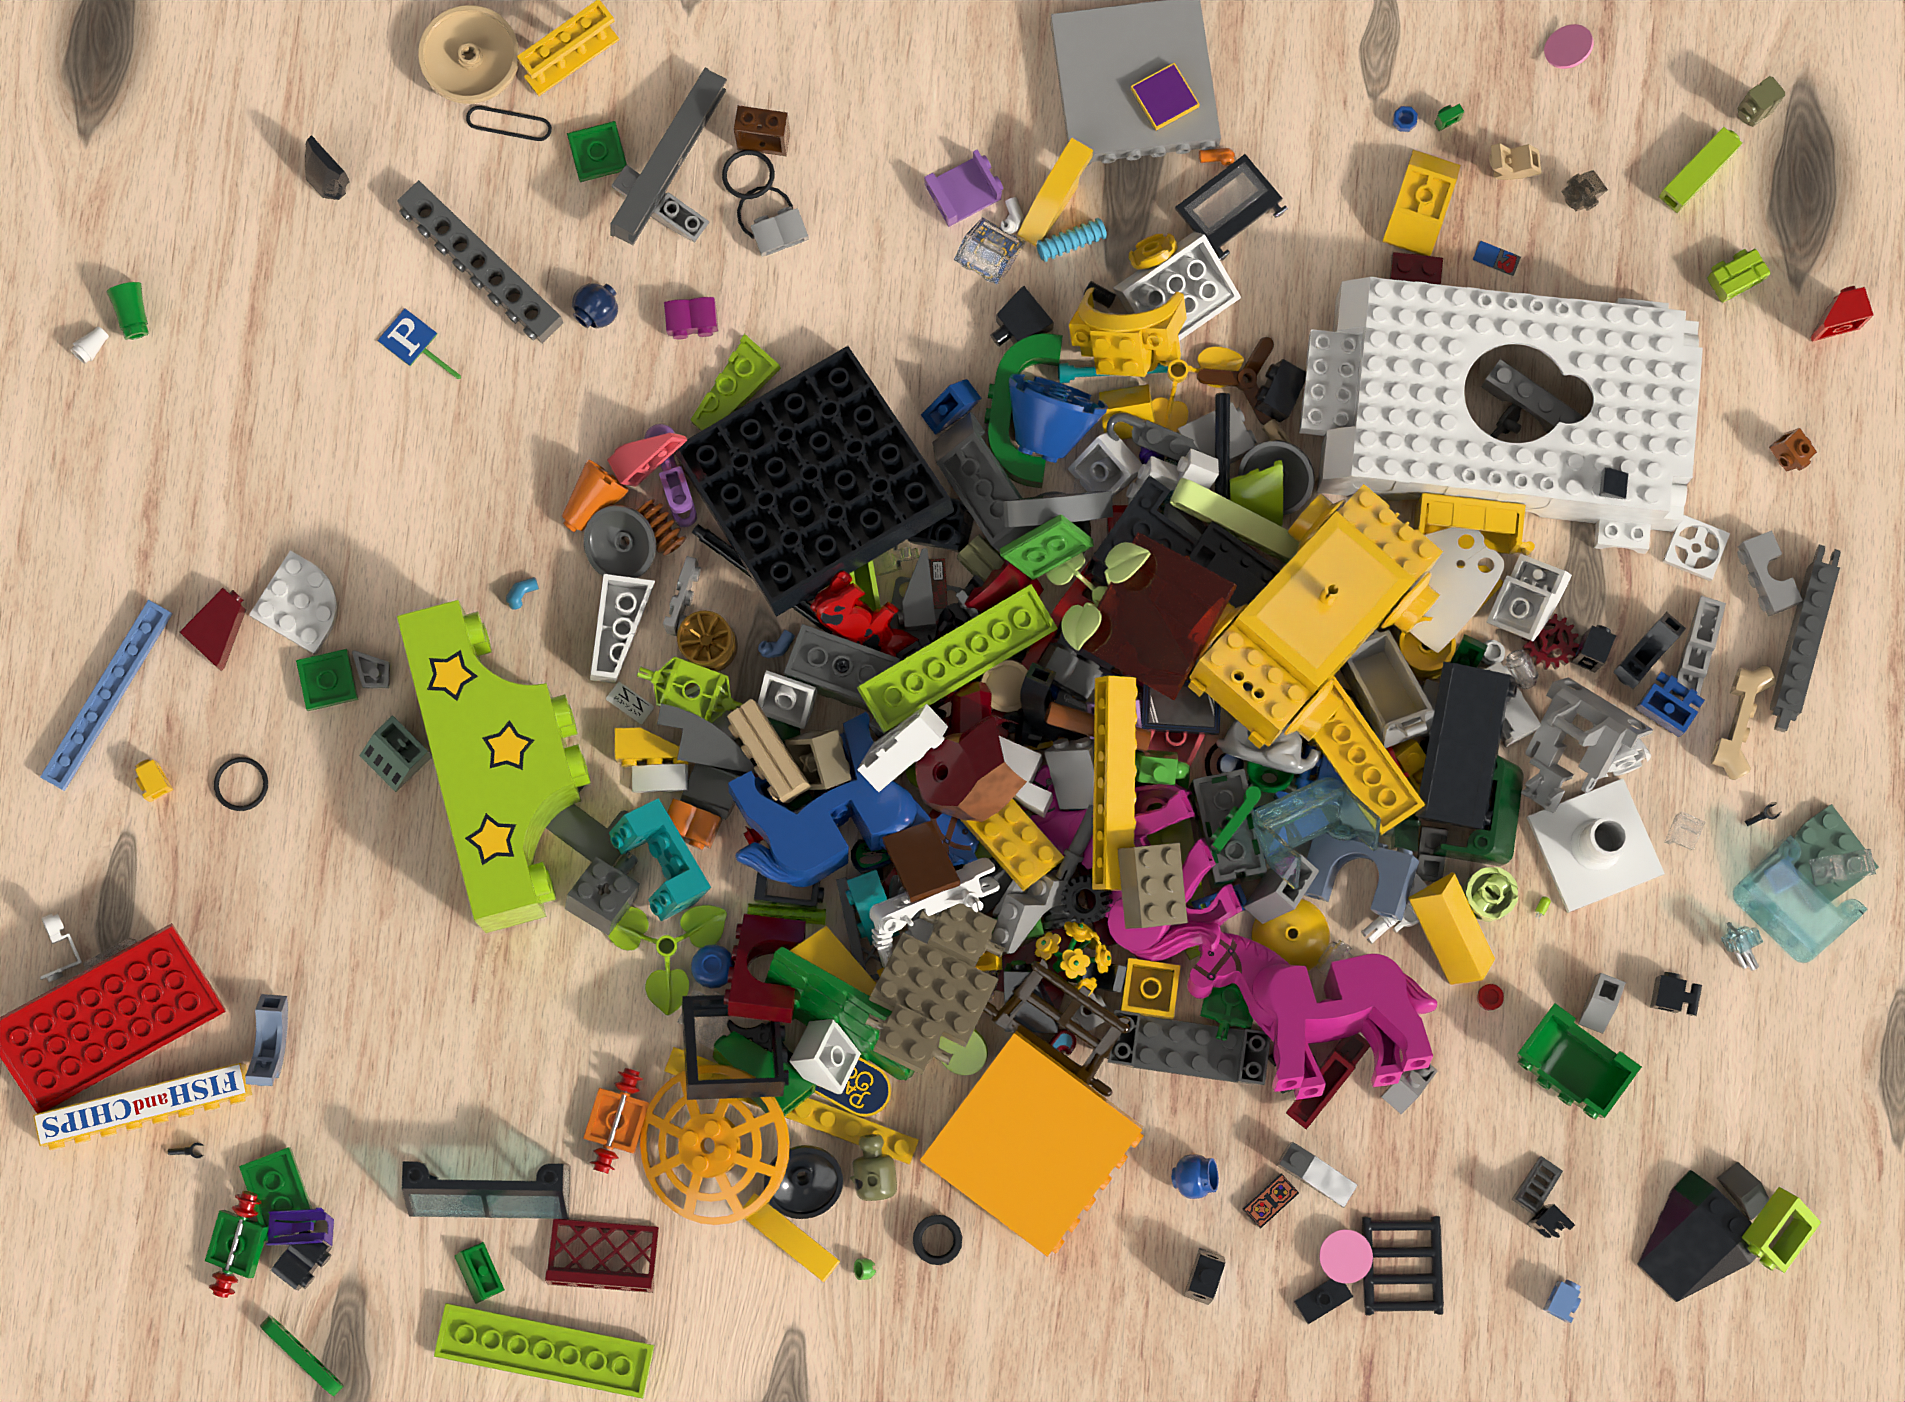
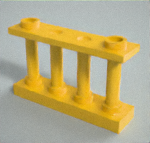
M600 0L594 1L517 55L518 61L528 72L524 75V78L538 97L619 41V37L609 26L615 22L614 17Z

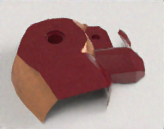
M978 681L966 683L952 696L943 697L929 705L932 710H935L951 701V714L949 717L941 719L948 726L943 735L944 741L935 749L931 747L915 763V774L922 799L929 807L940 813L962 820L983 822L1006 806L1027 781L1018 776L1004 761L997 725L1002 722L1013 721L991 715L992 693L986 683Z

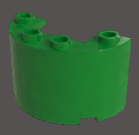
M1554 1003L1517 1053L1519 1058L1517 1063L1525 1070L1531 1071L1538 1077L1536 1082L1546 1090L1552 1088L1559 1093L1558 1099L1566 1105L1571 1106L1572 1103L1594 1120L1598 1117L1605 1118L1642 1066L1623 1052L1615 1053L1575 1024V1017Z

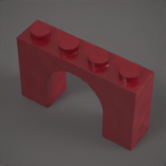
M751 914L743 915L742 924L737 923L735 939H739L738 945H733L732 961H735V966L729 967L728 983H731V988L726 989L724 995V1005H728V1016L791 1023L795 1003V988L761 982L751 975L748 967L751 962L760 956L775 954V951L781 947L790 951L805 941L806 921Z

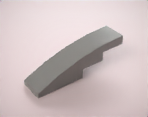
M1701 596L1676 675L1677 682L1688 689L1693 688L1698 692V696H1700L1703 680L1708 672L1712 652L1716 647L1726 605L1724 602ZM1672 691L1673 696L1681 701L1683 700V697Z

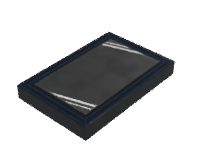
M1144 678L1141 714L1142 728L1158 732L1219 735L1221 705L1206 692L1199 697L1188 687L1191 681Z

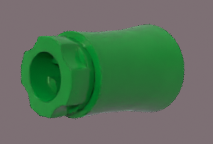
M129 282L109 288L106 292L116 313L120 330L123 331L124 339L134 340L148 335V321L143 303L142 284L140 282Z

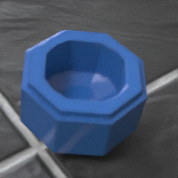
M1401 106L1394 112L1393 125L1400 132H1409L1416 126L1418 114L1412 107Z

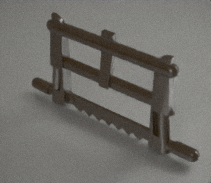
M1042 958L1041 962L1034 961L1031 964L1033 971L1018 988L1012 990L1014 995L1000 1010H997V1007L987 1002L983 1011L993 1016L992 1021L1004 1029H1011L1013 1033L1015 1031L1019 1032L1103 1096L1109 1097L1112 1095V1089L1098 1078L1095 1079L1094 1076L1105 1058L1109 1059L1110 1051L1121 1033L1129 1032L1130 1027L1127 1023L1131 1019L1124 1016L1118 1018L1088 996L1092 990L1084 985L1079 990L1050 970L1044 958ZM1042 978H1045L1073 998L1064 1013L1033 993V990ZM1026 1001L1094 1048L1082 1066L1014 1019ZM1081 1005L1111 1025L1101 1040L1071 1019Z

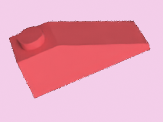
M667 433L627 443L618 447L607 461L620 484L636 487L687 441V438L683 435Z

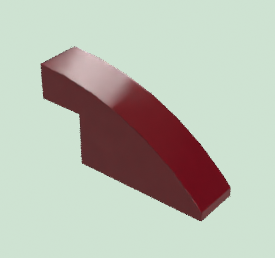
M1361 1033L1341 1039L1319 1067L1326 1083L1322 1096L1295 1099L1286 1111L1288 1116L1306 1130L1355 1070L1356 1064L1371 1047Z

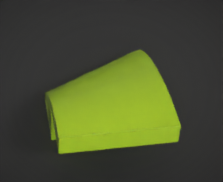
M1282 460L1275 461L1274 466L1259 471V469H1255L1246 475L1230 479V501L1281 527L1283 526Z

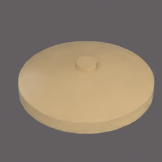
M464 5L444 11L430 22L419 43V64L427 83L440 96L457 103L475 104L496 97L512 82L519 66L517 55L520 54L513 29L498 13L481 6Z

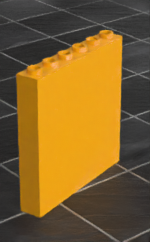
M1015 1031L920 1161L1048 1257L1051 1251L1056 1254L1065 1242L1062 1237L1068 1230L1072 1233L1081 1221L1078 1218L1083 1209L1088 1211L1094 1204L1096 1198L1093 1195L1099 1188L1104 1190L1112 1179L1109 1174L1114 1167L1120 1169L1127 1160L1128 1156L1125 1152L1130 1146L1135 1148L1142 1140L1144 1135L1140 1132L1143 1130V1126L1019 1032Z

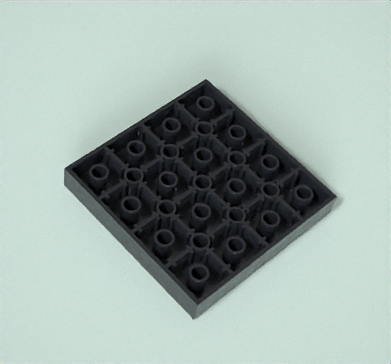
M849 346L842 348L690 437L674 452L678 462L776 617L828 587L832 578L838 572L844 570L850 574L954 512L949 495Z

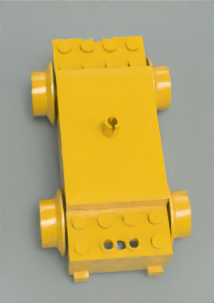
M1365 484L1347 502L1343 499L1332 503L1323 494L1317 496L1288 530V534L1299 542L1296 555L1249 605L1245 604L1235 608L1226 599H1221L1206 614L1189 636L1201 650L1198 657L1199 661L1189 677L1192 681L1188 687L1199 697L1206 692L1252 732L1248 740L1259 749L1264 744L1269 747L1289 724L1290 726L1284 732L1285 736L1297 731L1309 742L1343 704V701L1332 692L1334 684L1332 677L1385 619L1386 621L1381 626L1382 628L1394 624L1407 634L1440 596L1439 593L1429 586L1431 577L1429 570L1443 551L1419 530L1414 532L1413 528L1408 526L1410 524L1408 521L1403 524L1397 519L1399 513L1397 512L1394 515L1393 511L1389 509L1390 506Z

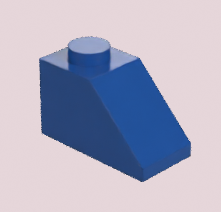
M965 379L949 385L921 416L936 435L966 415L982 398L969 380Z

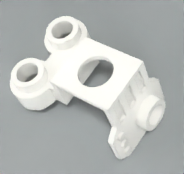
M49 914L42 917L44 927L52 944L68 938L77 961L40 977V980L47 978L48 982L63 977L62 972L82 963L70 934L64 936L60 934V931L64 930V926L58 914L54 916Z

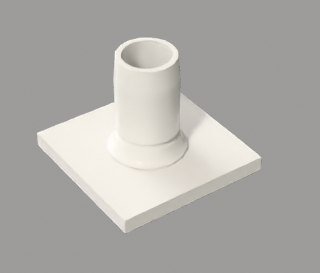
M1624 779L1562 802L1554 813L1544 809L1527 816V820L1567 913L1665 874Z

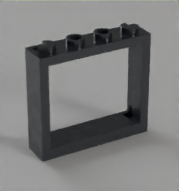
M724 995L682 996L687 1100L781 1097L784 1095V1086H789V1070H784L783 1063H787V1047H782L781 1042L785 1041V1025H780V1022L769 1021L774 1078L698 1080L694 1017L728 1016V1005H724Z

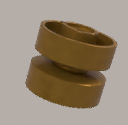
M702 610L690 614L682 621L677 632L678 647L685 658L691 663L718 672L729 666L736 656L738 648L736 635L726 620L715 612Z

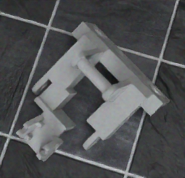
M1569 677L1552 683L1546 695L1552 699V702L1540 723L1541 726L1536 730L1526 750V755L1531 758L1529 763L1539 768L1540 772L1526 782L1525 786L1527 787L1521 794L1529 797L1552 813L1556 811L1565 792L1561 789L1562 783L1572 779L1574 775L1558 765L1567 746L1562 743L1566 734L1579 740V744L1583 747L1589 746L1578 766L1588 773L1581 789L1585 793H1589L1597 780L1606 776L1622 743L1633 748L1638 738L1649 735L1653 731L1649 726ZM1576 714H1579L1596 726L1584 732L1573 725L1572 722Z

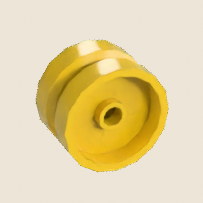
M1422 617L1417 623L1431 621L1433 617ZM1409 631L1407 634L1401 633L1397 645L1415 678L1425 681L1426 679L1438 678L1441 675L1443 662H1450L1455 653L1456 640L1454 637L1437 653L1423 644Z

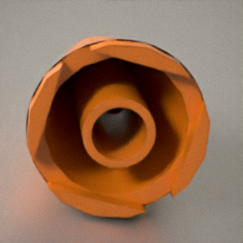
M590 459L585 463L562 514V517L565 519L563 524L573 532H576L577 529L583 531L596 512L613 506L629 491L628 487L620 484L614 475H610L604 471L605 469Z

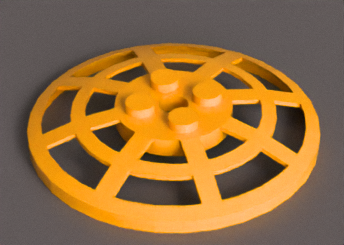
M712 1064L698 1066V1074H724L730 1076L729 1079L755 1078L741 1069L728 1065ZM682 1071L666 1082L649 1104L640 1137L641 1159L645 1174L662 1202L675 1213L688 1220L710 1225L729 1224L745 1219L759 1211L769 1202L778 1190L785 1175L790 1146L786 1120L775 1097H760L766 1104L769 1112L756 1118L738 1098L719 1099L714 1113L701 1114L697 1101L687 1100L685 1071ZM680 1082L684 1097L680 1098L670 1108L664 1119L654 1114L653 1111L662 1096L673 1085ZM729 1104L742 1114L746 1120L745 1123L735 1127L724 1116ZM684 1105H687L691 1119L683 1128L672 1124L671 1121L676 1113ZM772 1122L775 1124L778 1141L775 1166L760 1161L762 1140L759 1128ZM649 1124L660 1129L658 1149L661 1162L653 1167L650 1166L647 1151ZM751 1132L753 1142L751 1158L740 1154V1136ZM667 1133L679 1139V1153L670 1158H667L666 1153ZM707 1138H711L714 1141L715 1148L712 1153L705 1149L704 1143ZM684 1164L693 1173L689 1187L678 1179L672 1170L673 1168ZM735 1164L748 1168L741 1180L732 1187L726 1173ZM756 1172L770 1176L771 1179L762 1194L751 1205L743 1208L736 1194L741 1192L750 1183ZM666 1173L673 1185L687 1195L684 1209L674 1204L659 1187L655 1177ZM715 1177L722 1192L712 1194L699 1192L702 1178ZM726 1199L734 1212L728 1216L706 1217L694 1214L697 1200L713 1202Z

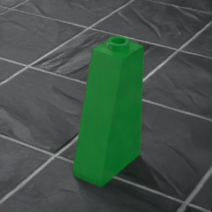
M733 1031L728 1036L722 1035L714 1043L712 1057L719 1065H728L741 1069L755 1078H774L772 1053L739 1033ZM788 1062L783 1063L784 1070H789V1086H784L783 1096L775 1097L783 1111L784 1117L811 1096L816 1089V1084L803 1079L793 1065ZM760 1097L752 1098L765 1113L769 1112L766 1104Z

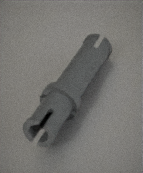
M1089 804L1069 849H1065L1063 853L1065 857L1057 873H1055L1057 878L1062 879L1067 870L1064 876L1065 882H1071L1078 863H1082L1084 859L1082 855L1093 835V805Z

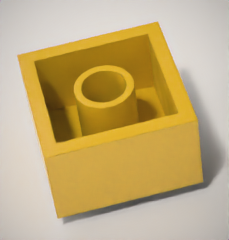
M1128 958L1120 1011L1172 1020L1174 1018L1181 965Z

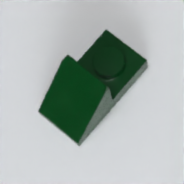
M1464 634L1461 642L1455 649L1450 663L1477 668L1488 645Z

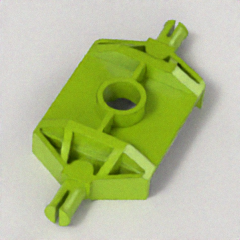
M673 657L659 671L655 670V672L640 666L639 671L648 675L640 672L637 674V677L649 680L654 684L657 706L665 704L693 713L710 723L718 719L726 710L734 711L737 709V706L743 705V703L734 701L731 698L727 675L677 657ZM689 683H695L700 688V694L696 698H689L685 694V687Z

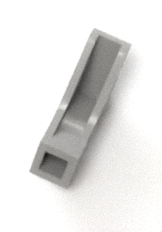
M1051 870L1029 887L1027 894H1006L991 941L1005 947L1004 951L1006 953H1014L1046 911L1058 905H1065L1061 904V899H1064V896L1061 894L1063 890H1066L1065 885L1068 883L1064 881L1065 875H1063L1062 879H1059L1055 876L1057 870Z

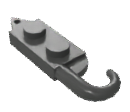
M1116 413L1107 422V432L1113 440L1119 441V437L1114 433V425L1117 422L1127 423L1133 426L1132 439L1135 444L1176 462H1179L1182 456L1185 457L1190 448L1199 451L1193 439L1129 413Z

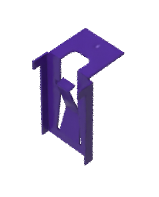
M321 1207L309 1210L268 1212L270 1215L268 1243L266 1245L322 1243L323 1240L330 1246L333 1245L334 1219L324 1212V1209ZM275 1220L310 1221V1222H304V1223H284V1222H275ZM325 1220L328 1223L327 1234L325 1232L295 1234L308 1230L314 1231V1222L311 1221ZM289 1235V1236H282V1237H276V1238H274V1236Z

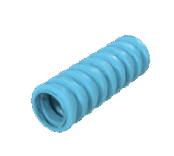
M1095 218L1094 222L1090 220L1087 225L1082 223L1079 228L1074 226L1073 230L1067 229L1066 233L1059 232L1058 236L1054 234L1051 236V239L1046 237L1043 242L1038 240L1036 247L1040 258L1047 262L1048 258L1055 259L1056 255L1062 256L1063 252L1068 254L1071 249L1076 251L1077 247L1083 248L1084 244L1091 245L1092 241L1099 242V238L1104 240L1106 239L1107 232L1102 220Z

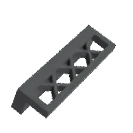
M846 877L836 879L852 956L866 971L865 965L871 957L880 963L881 959L880 956L877 957L873 954L876 950L875 946L870 952L860 944L862 937L858 934L857 924L859 922L855 920L857 908L855 907L853 910V906H850L845 891L849 890L847 883L849 879ZM862 951L868 954V956H867V958L865 959V961H864V958H863V953H862ZM878 974L870 975L873 980H879L880 978Z

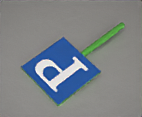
M406 308L377 340L409 366L423 352L455 378L461 379L460 374L426 349L438 333Z

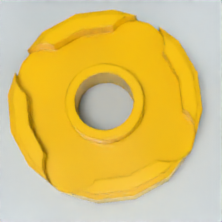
M1162 233L1149 236L1138 242L1135 246L1136 250L1129 252L1128 259L1135 269H1148L1168 260L1178 248L1175 237L1169 233L1164 237Z

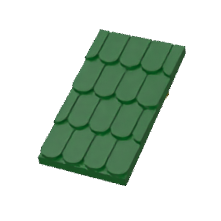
M827 926L790 951L784 947L775 951L764 983L795 988L792 1021L797 1019L807 1026L810 1021L834 1020L861 1053L860 1058L871 1061L898 1080L906 1081L913 1076L915 1071L873 1051L879 1039L880 1031L865 1023L870 1014L885 1021L892 1014V1011L869 1000L876 982Z

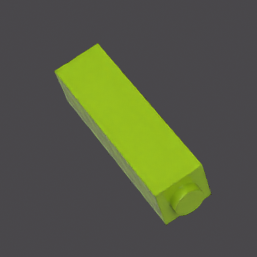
M1723 127L1663 189L1659 198L1678 213L1737 152L1742 145L1739 136L1734 131Z

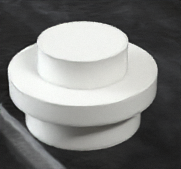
M1496 640L1484 642L1488 647L1481 661L1489 666L1499 661L1502 662L1505 657L1503 645Z

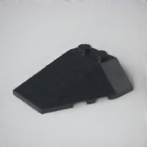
M1689 1170L1671 1189L1665 1207L1658 1217L1659 1220L1647 1241L1637 1265L1675 1302H1678L1750 1265L1757 1258L1747 1249L1749 1245L1742 1238L1752 1222L1716 1187L1692 1170Z

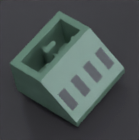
M393 715L372 735L359 755L395 792L432 758V754Z

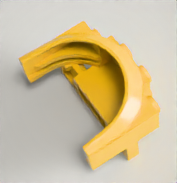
M1089 288L1086 290L1078 309L1069 322L1072 346H1080L1082 357H1094L1096 374L1145 377L1154 360L1173 361L1181 357L1178 334L1187 319L1184 294L1175 292L1165 304L1149 311L1135 314H1108L1094 308L1092 295L1094 288Z

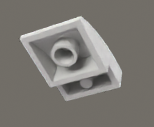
M1520 554L1511 576L1507 575L1486 623L1534 641L1554 612L1572 575L1562 569Z

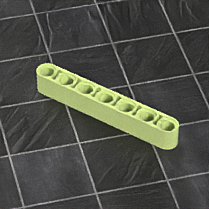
M1179 479L1170 500V504L1207 524L1214 521L1237 539L1286 564L1296 555L1299 542L1288 534L1287 529L1191 480Z

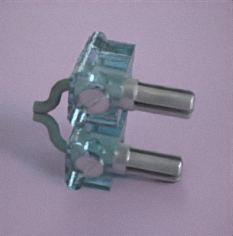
M1731 922L1726 923L1728 934L1722 936L1721 941L1724 943L1727 951L1734 952L1742 969L1747 967L1751 971L1758 969L1759 965L1751 948L1763 943L1759 930L1755 927L1749 928L1748 926H1741L1736 929Z

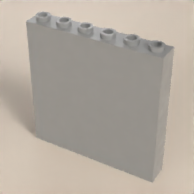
M1161 0L1051 14L1050 24L1067 143L1071 138H1074L1093 150V157L1088 165L1097 161L1112 163L1116 159L1121 158L1137 160L1145 155L1161 157L1169 152L1186 154L1193 149L1208 150L1219 146L1221 135L1200 0ZM1175 63L1200 106L1155 131L1132 93L1131 86Z

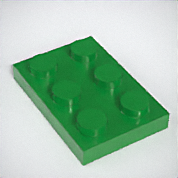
M291 1147L239 1166L247 1191L256 1193L258 1195L257 1199L261 1200V1204H256L254 1210L258 1212L256 1217L260 1224L269 1227L270 1214L268 1212L312 1209ZM275 1220V1222H284V1223H304V1222H310V1221ZM268 1231L266 1234L265 1241H268Z

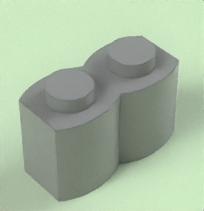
M786 207L777 212L778 215L769 218L768 215L754 220L755 224L751 225V230L761 257L809 240L798 208L792 210V207Z

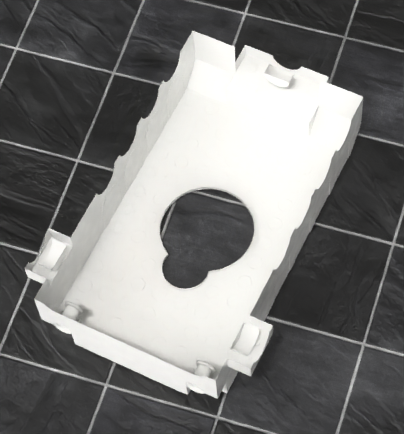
M1377 277L1342 281L1336 296L1333 332L1311 329L1308 341L1306 382L1299 433L1325 436L1321 445L1317 493L1349 496L1355 494L1365 484L1375 494L1386 498L1388 501L1419 500L1423 493L1524 504L1526 505V512L1535 513L1542 518L1596 523L1594 548L1596 549L1619 547L1645 554L1649 550L1650 530L1673 532L1683 521L1687 484L1693 477L1703 351V348L1699 347V322L1685 320L1686 311L1669 309V303L1618 298L1615 303ZM1508 344L1526 345L1543 352L1551 358L1560 369L1562 375H1572L1582 379L1592 392L1593 405L1588 416L1577 423L1565 424L1559 422L1551 432L1537 440L1527 443H1509L1486 434L1473 421L1465 403V380L1474 362L1487 351ZM1605 467L1629 473L1625 500L1599 496L1601 473Z

